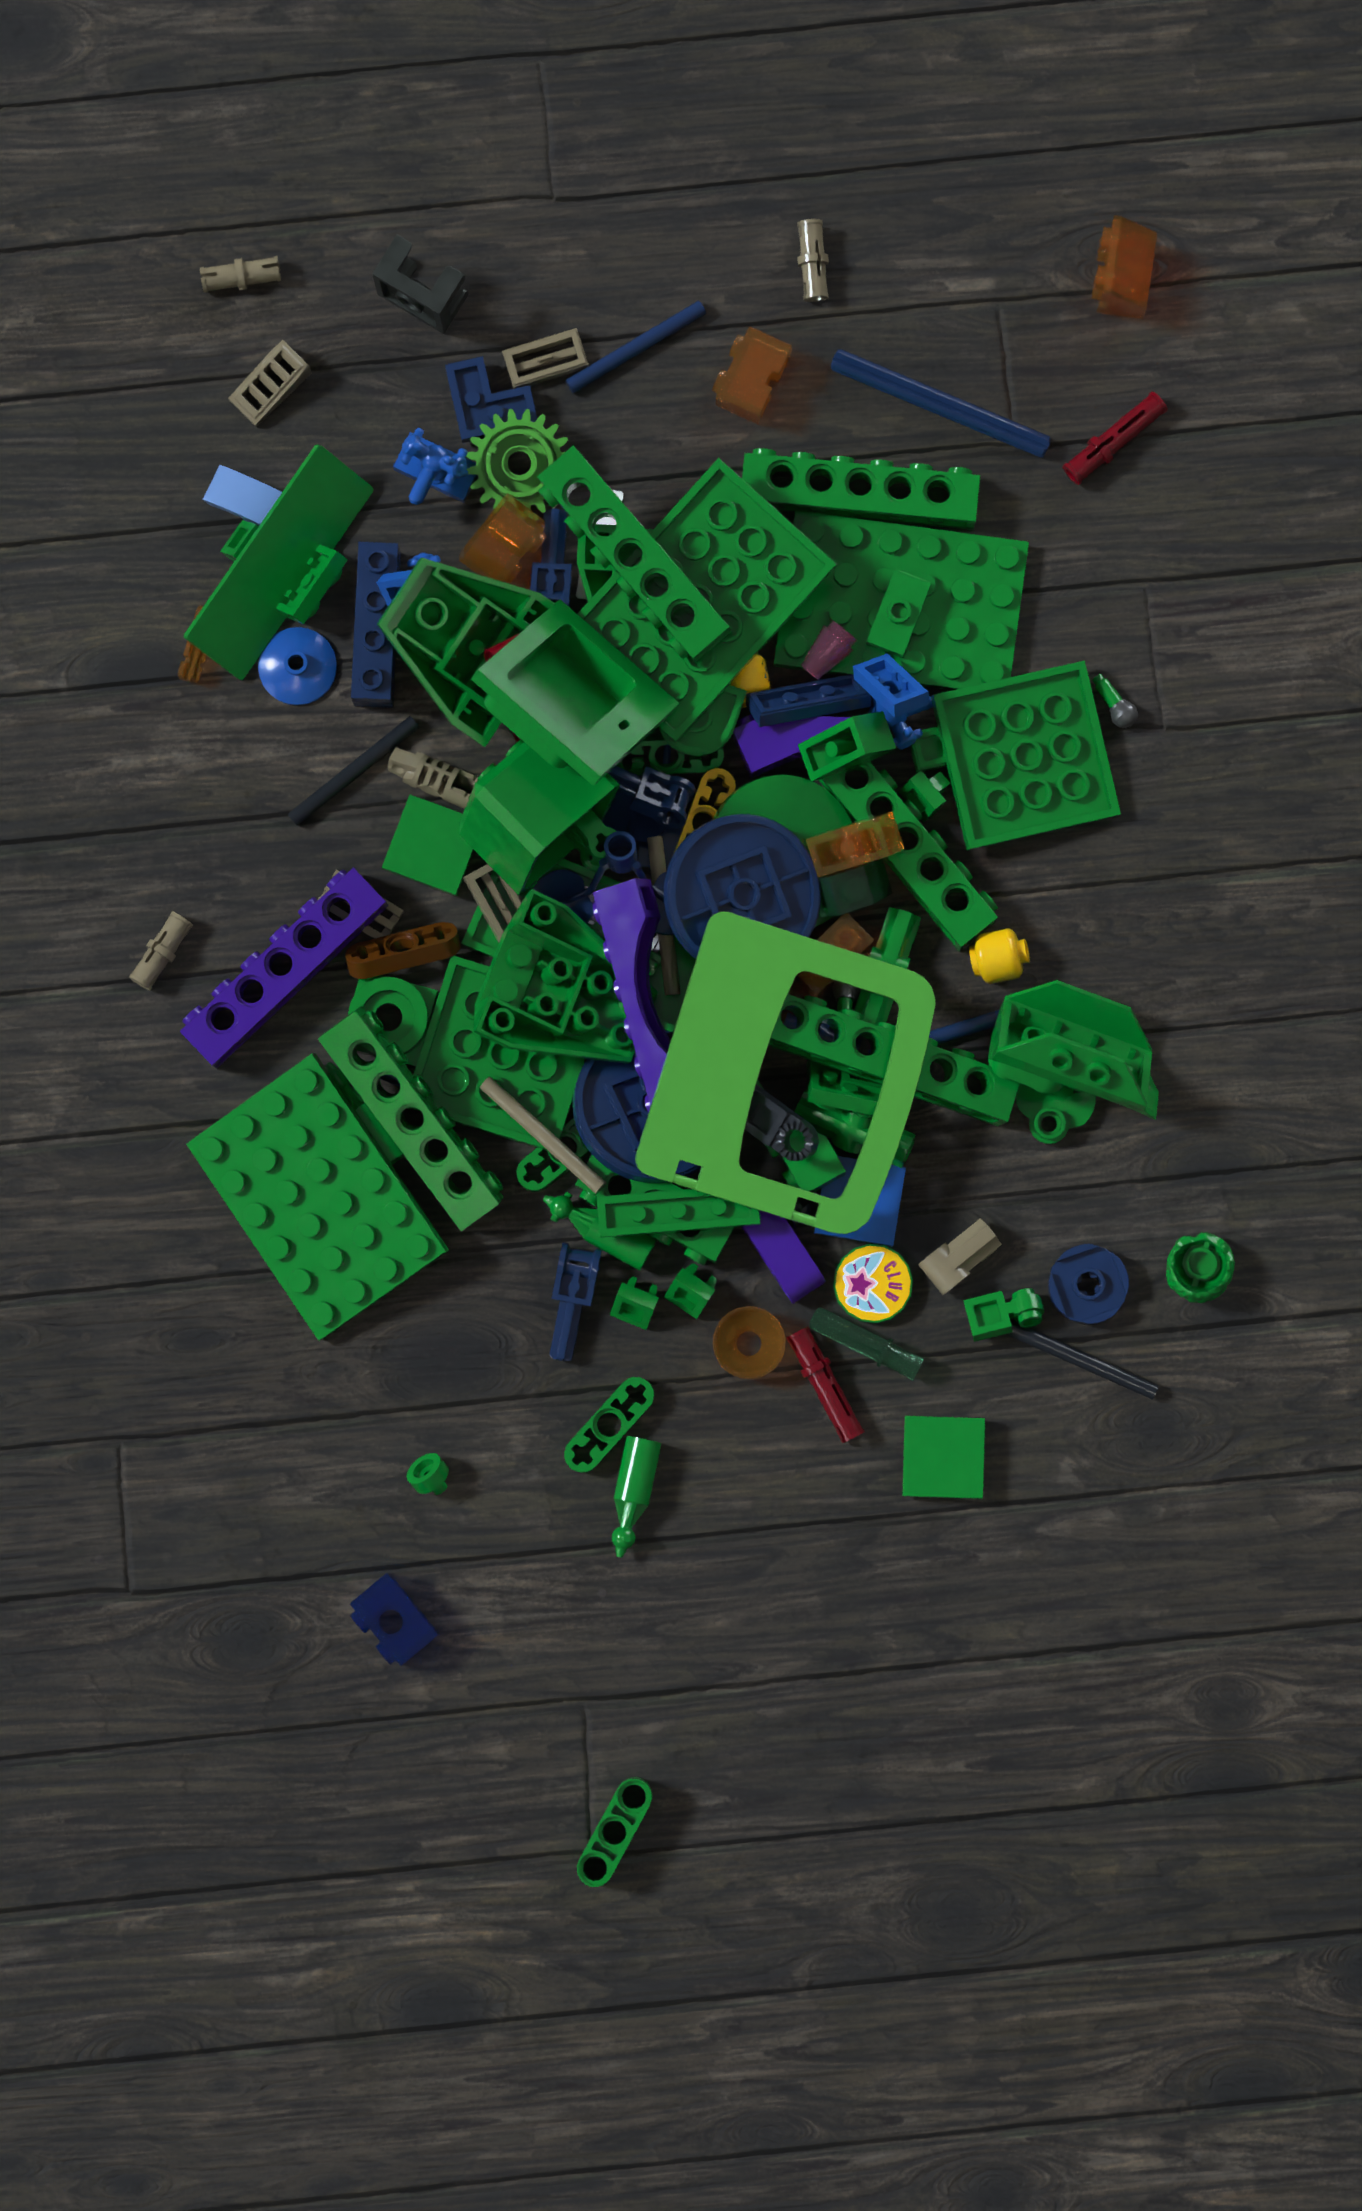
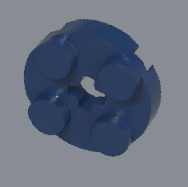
M1082 1244L1065 1251L1051 1267L1048 1280V1291L1055 1308L1068 1320L1082 1324H1097L1115 1315L1124 1303L1129 1288L1127 1270L1120 1258L1106 1248L1093 1244ZM1088 1273L1090 1278H1098L1100 1285L1094 1287V1295L1088 1296L1086 1291H1079L1077 1284L1082 1282L1081 1274Z

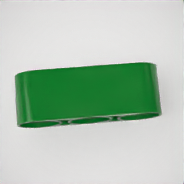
M629 1777L618 1786L578 1861L577 1874L585 1885L600 1887L606 1884L612 1877L652 1800V1789L644 1779ZM630 1785L640 1786L646 1794L644 1803L638 1807L628 1806L623 1800L622 1793ZM610 1821H619L626 1828V1837L618 1843L609 1842L603 1834L604 1826ZM597 1856L605 1861L607 1872L604 1876L594 1879L589 1877L584 1871V1863L588 1858Z

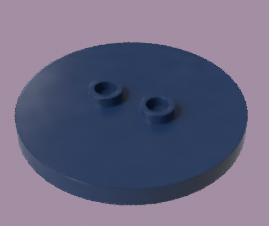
M735 814L720 817L701 825L679 845L666 872L664 905L668 922L679 943L695 959L697 958L707 923L715 913L722 911L730 912L808 938L812 934L819 915L821 886L819 875L810 853L800 839L790 830L765 817Z
M636 1052L629 1064L587 1059L579 1073L573 1094L574 1120L583 1143L600 1163L616 1174L644 1183H666L667 1181L640 1172L635 1162L636 1152L648 1117L645 1105L647 1092L644 1081L637 1074L634 1064L635 1057L637 1056ZM679 1160L676 1174L688 1177L700 1170L701 1166Z

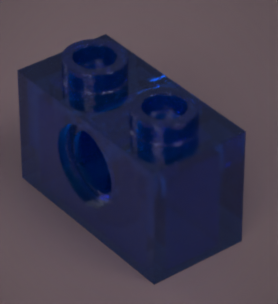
M386 1573L350 1603L355 1610L350 1614L351 1618L364 1633L371 1630L380 1641L375 1647L390 1665L397 1661L400 1666H403L440 1635L390 1573ZM388 1610L397 1611L403 1619L402 1628L394 1634L386 1632L381 1625V1618Z

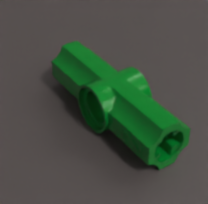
M889 907L877 945L872 947L869 957L907 969L911 959L908 956L912 944H914L921 917L905 910ZM862 989L854 1011L864 1015L863 1021L878 1026L879 1022H887L894 1000Z
M807 1089L803 1092L795 1110V1113L813 1125L818 1133L830 1137L831 1142L836 1147L849 1153L860 1154L872 1118H864L858 1116L853 1111L839 1108L833 1110L822 1109L814 1103L808 1102ZM903 1130L892 1162L894 1166L902 1168L905 1165L915 1142V1134Z

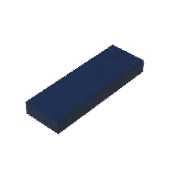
M851 674L746 694V707L758 726L763 727L871 707V695L854 680V675Z

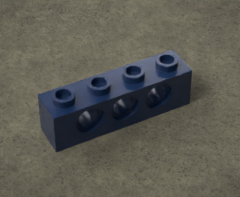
M358 543L351 700L354 706L394 708L396 649L377 625L388 606L376 582L383 574L400 572L401 551L398 543Z

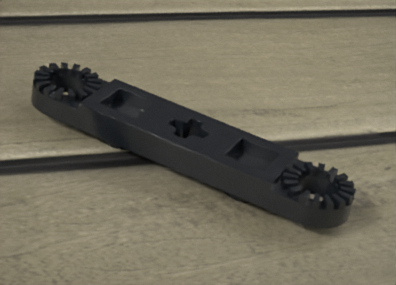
M673 1032L667 1033L670 1040L672 1039ZM755 1085L745 1130L768 1147H772L789 1161H802L812 1157L817 1151L819 1144L818 1133L813 1125L760 1086ZM795 1129L800 1130L801 1133H804L803 1137H806L804 1139L806 1141V1144H804L805 1148H802L800 1152L795 1151L790 1145V1135Z

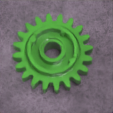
M513 409L508 411L507 422H503L497 414H494L493 422L495 428L491 429L482 423L479 427L485 437L484 439L471 437L470 441L478 447V451L467 452L466 458L476 462L475 466L466 469L468 475L478 476V480L470 486L471 490L484 488L485 492L481 496L480 502L484 503L490 498L495 499L493 512L495 513L504 504L507 505L510 518H513L517 507L522 508L526 518L530 517L531 505H535L541 513L545 512L544 498L538 492L543 485L537 476L565 453L560 451V447L568 441L567 437L559 439L553 437L559 427L558 424H554L548 429L543 427L545 422L544 414L540 415L536 422H531L529 409L524 411L521 420H517ZM515 452H522L530 459V468L523 475H516L508 468V459Z

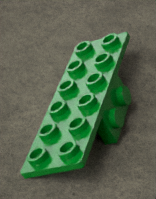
M316 444L184 634V638L235 678L243 680L286 617L304 624L307 619L317 612L320 600L329 587L339 580L342 575V568L348 559L333 549L373 493V487L327 449Z

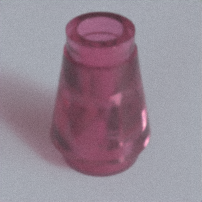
M833 620L828 627L823 625L801 666L819 680L823 674L825 675L854 651L851 647L856 643L857 639Z

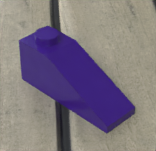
M750 714L737 721L738 727L734 729L732 737L752 779L802 757L798 744L850 717L817 716L759 727Z

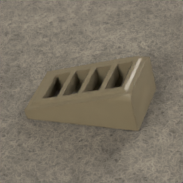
M282 340L268 353L228 399L257 427L312 374L311 369ZM282 359L294 369L291 375L278 364ZM271 370L284 381L280 387L267 375ZM260 381L273 393L269 399L256 387ZM248 392L263 405L258 411L244 398Z

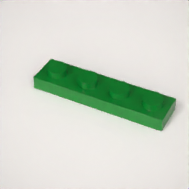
M693 1189L597 1197L600 1238L760 1225L759 1210Z

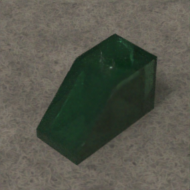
M882 855L820 875L821 903L819 913L821 917L843 915L875 904L892 894Z

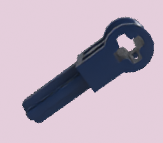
M552 508L544 512L541 563L532 562L531 590L541 593L554 603L560 599L570 607L572 564H564L567 527L564 520L567 518V513L564 510Z
M617 766L608 772L620 785L617 791L632 797L629 809L653 818L658 824L670 829L682 828L686 824L687 814L685 811L688 802L694 799L696 793L694 784L689 780L679 776L667 775L648 766L645 767L641 776Z
M566 1242L562 1243L551 1298L560 1300L549 1353L550 1357L555 1360L567 1362L573 1359L583 1305L592 1306L602 1255L601 1249L596 1248L594 1252L571 1248L569 1243ZM570 1261L588 1263V1267L571 1264Z

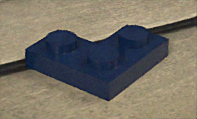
M483 356L445 364L462 443L471 442V437L484 439L485 435L479 426L483 423L491 429L495 428L493 422L494 414H497L503 422H507L509 409H513L517 420H521L524 411L529 409L530 421L536 422L537 415L530 385L491 394Z

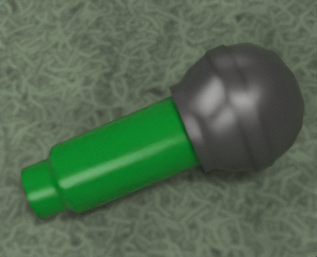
M1102 674L1097 675L1092 681L1095 684V689L1110 708L1112 722L1121 728L1132 726L1138 718V711L1135 705L1122 699L1110 681L1104 678Z
M835 981L832 991L837 1001V1011L841 1013V1009L853 1010V1003L860 993V988Z

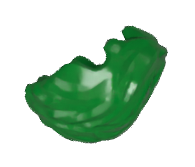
M1201 1232L1196 1237L1183 1236L1179 1238L1167 1258L1166 1277L1169 1287L1180 1297H1184L1192 1303L1202 1304L1215 1300L1226 1290L1232 1280L1235 1267L1233 1252L1225 1240L1209 1232Z

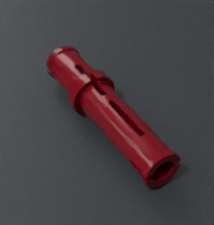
M1155 392L1149 393L1144 400L1122 416L1099 437L1093 436L1088 440V446L1063 465L1066 475L1072 482L1079 485L1082 483V480L1100 465H1108L1114 460L1113 455L1140 434L1159 416L1167 412L1168 408L1164 401Z
M809 1326L786 1337L803 1368L800 1371L804 1378L807 1377L842 1444L864 1433V1429L857 1420L852 1407L829 1366L831 1364L829 1357H824Z

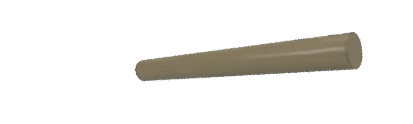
M663 836L647 838L653 886L656 879L662 873L667 872ZM658 934L665 995L681 994L674 935Z
M491 1076L481 1084L480 1089L590 1190L598 1194L605 1187L607 1182Z

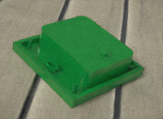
M560 599L483 664L471 679L487 693L484 703L491 714L550 765L557 768H564L570 765L593 786L661 725L680 704Z

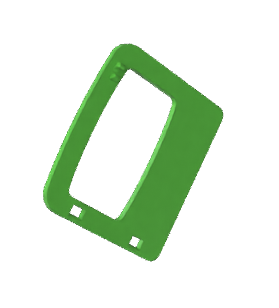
M724 911L715 913L710 917L703 935L635 1157L637 1168L648 1176L824 1231L839 1234L857 1231L871 1217L895 1157L910 1112L935 1009V996L931 985L923 976L914 971ZM803 971L891 998L899 1007L894 1041L878 1102L854 1170L842 1195L835 1199L748 1173L739 1164L743 1133L759 1071L784 1000L796 975ZM679 1160L701 1166L697 1180L676 1174ZM798 1197L819 1203L815 1217L794 1210Z

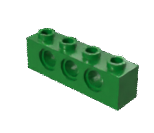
M591 1155L587 1165L607 1182L605 1187L598 1194H595L580 1179L577 1180L575 1186L582 1190L579 1195L581 1199L597 1207V1197L612 1196L608 1190L610 1182L617 1177L623 1176L614 1173ZM628 1179L632 1185L629 1194L684 1190L671 1182L644 1183ZM735 1227L703 1229L693 1237H686L680 1231L649 1234V1236L668 1247L672 1241L687 1248L683 1255L704 1266L707 1260L714 1264L716 1263Z

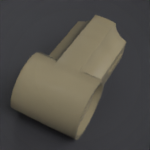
M980 1218L949 1244L945 1242L918 1265L940 1293L945 1295L971 1274L969 1271L973 1267L984 1261L1002 1244L990 1227Z

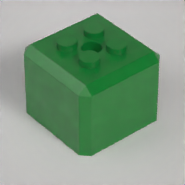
M519 740L506 753L505 759L497 765L492 763L478 777V781L474 785L459 822V835L520 895L576 848L564 834L566 830L591 809L603 822L620 785L607 773L593 786L570 765L564 768L554 767L524 741Z

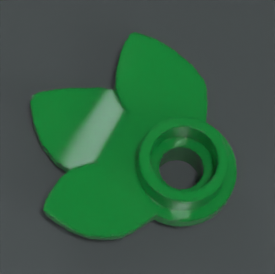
M1020 1083L1016 1094V1103L1019 1111L1029 1119V1129L1032 1136L1041 1143L1054 1144L1065 1137L1068 1129L1080 1127L1089 1120L1094 1111L1096 1096L1083 1092L1073 1094L1074 1090L1063 1086L1056 1093H1040L1032 1087ZM1050 1117L1056 1122L1054 1131L1047 1132L1042 1128L1041 1122L1044 1118Z

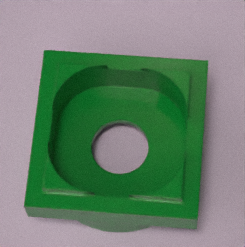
M382 975L359 979L354 997L349 1006L348 1015L360 1006L366 1012L372 1010L374 1013L385 1004L397 1006L402 1013L401 1024L395 1030H382L381 1033L390 1044L395 1042L403 1050L408 1059L405 1065L416 1068L434 1011L438 990L412 984L399 978ZM366 1042L358 1044L357 1052L376 1057L375 1048L371 1044Z

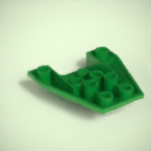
M534 889L529 890L502 934L475 1002L473 1032L513 1050L627 1064L632 1061L635 1053L633 1041L628 1038L624 1028L626 1015L623 1004L618 1000L614 991V980L616 978L612 964L608 962L604 954V940L567 905ZM650 984L654 1003L658 991Z

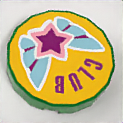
M867 1244L854 1248L841 1259L835 1270L833 1289L838 1304L848 1315L860 1322L877 1324L891 1320L904 1309L911 1297L913 1279L909 1265L898 1252L885 1245Z

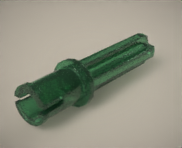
M818 1308L810 1320L809 1327L812 1330L876 1361L877 1367L880 1368L881 1365H884L910 1378L912 1381H914L925 1359L893 1344L894 1339L890 1338L887 1341L823 1308Z

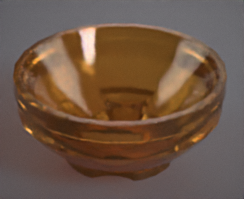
M745 1306L730 1311L720 1320L713 1335V1349L718 1363L725 1371L741 1379H756L769 1374L778 1366L785 1352L786 1339L780 1322L774 1315L758 1307ZM744 1332H753L761 1340V1348L755 1355H743L737 1348V1340Z

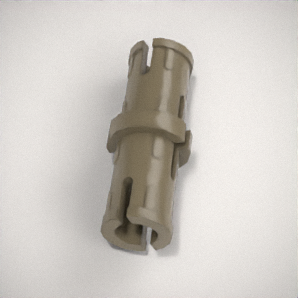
M821 219L801 220L797 223L801 256L797 257L798 266L802 268L803 299L806 302L824 301L829 298L825 265L829 264L828 254L824 253L823 221Z
M278 256L246 262L239 258L234 259L233 264L206 268L200 267L204 293L238 287L239 291L247 290V285L281 281Z
M172 911L155 939H150L146 947L148 949L129 978L150 991L168 962L172 963L176 958L174 953L183 938L193 927V924Z

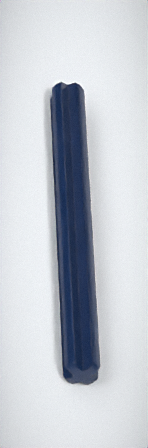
M842 349L837 350L831 362V369L837 373L1038 457L1045 456L1051 443V438L1048 435Z

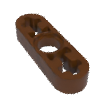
M438 922L356 943L346 950L345 958L349 974L352 977L367 979L452 957L458 953L461 945L457 927L452 923ZM402 949H409L407 951L397 952Z

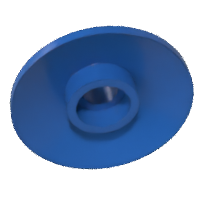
M293 627L284 629L272 637L259 656L258 672L264 688L272 697L282 703L299 706L313 703L328 692L336 677L337 661L331 645L321 634L308 628ZM294 657H299L304 661L302 668L299 670H292L289 667V662Z

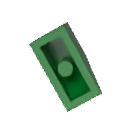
M883 711L852 716L798 744L811 782L866 764L896 749Z

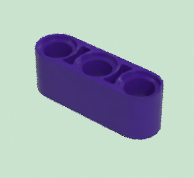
M759 1210L760 1225L741 1227L786 1296L794 1304L825 1284L826 1280L787 1220Z

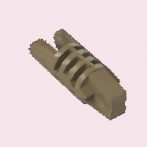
M395 748L388 761V771L403 778L404 783L416 789L420 788L423 792L435 797H441L442 800L465 809L471 794L456 787L459 786L472 791L475 783L478 781V776L457 767L453 768L448 763L432 759L431 756L420 752L414 754Z

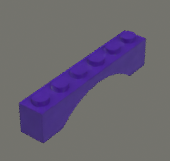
M635 878L592 892L595 900L593 913L598 924L602 926L604 933L603 950L606 959L612 964L616 978L614 980V991L624 1007L626 1015L624 1028L628 1038L634 1044L637 1055L634 1060L635 1069L639 1077L644 1081L647 1092L645 1105L649 1113L671 1040L660 1023L653 1004L649 982L650 953L653 937L661 916L651 880Z

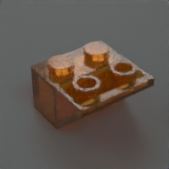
M1114 215L1110 228L1103 227L1102 237L1098 246L1097 261L1104 262V264L1097 267L1091 299L1098 300L1097 313L1143 319L1147 309L1157 232L1117 215Z

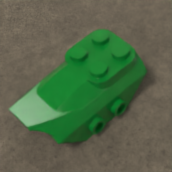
M1058 980L1005 996L991 1035L988 1063L998 1077L1032 1087L1040 1093H1056L1063 1086L1101 1097L1156 1120L1159 1091L1150 1074L1152 1048L1131 1007Z

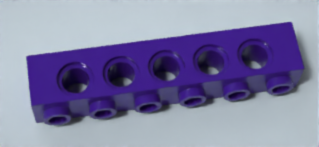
M354 867L348 873L344 869L338 872L328 882L327 887L330 889L319 900L313 897L307 901L298 911L301 917L292 926L289 927L287 924H284L269 938L272 944L262 954L258 951L251 954L241 964L240 968L243 972L233 981L229 978L225 979L213 990L211 995L214 999L204 1009L199 1005L183 1019L182 1022L185 1026L180 1032L216 1069L220 1067L389 906ZM339 901L349 903L350 913L346 919L335 921L330 918V908L334 903ZM311 928L320 930L321 941L316 947L305 948L302 946L301 936L306 930ZM283 955L291 957L292 968L290 972L283 976L275 975L272 971L274 960ZM251 983H260L263 987L262 998L255 1003L246 1002L243 997L246 986ZM222 1010H230L234 1014V1023L227 1030H218L215 1027V1017Z

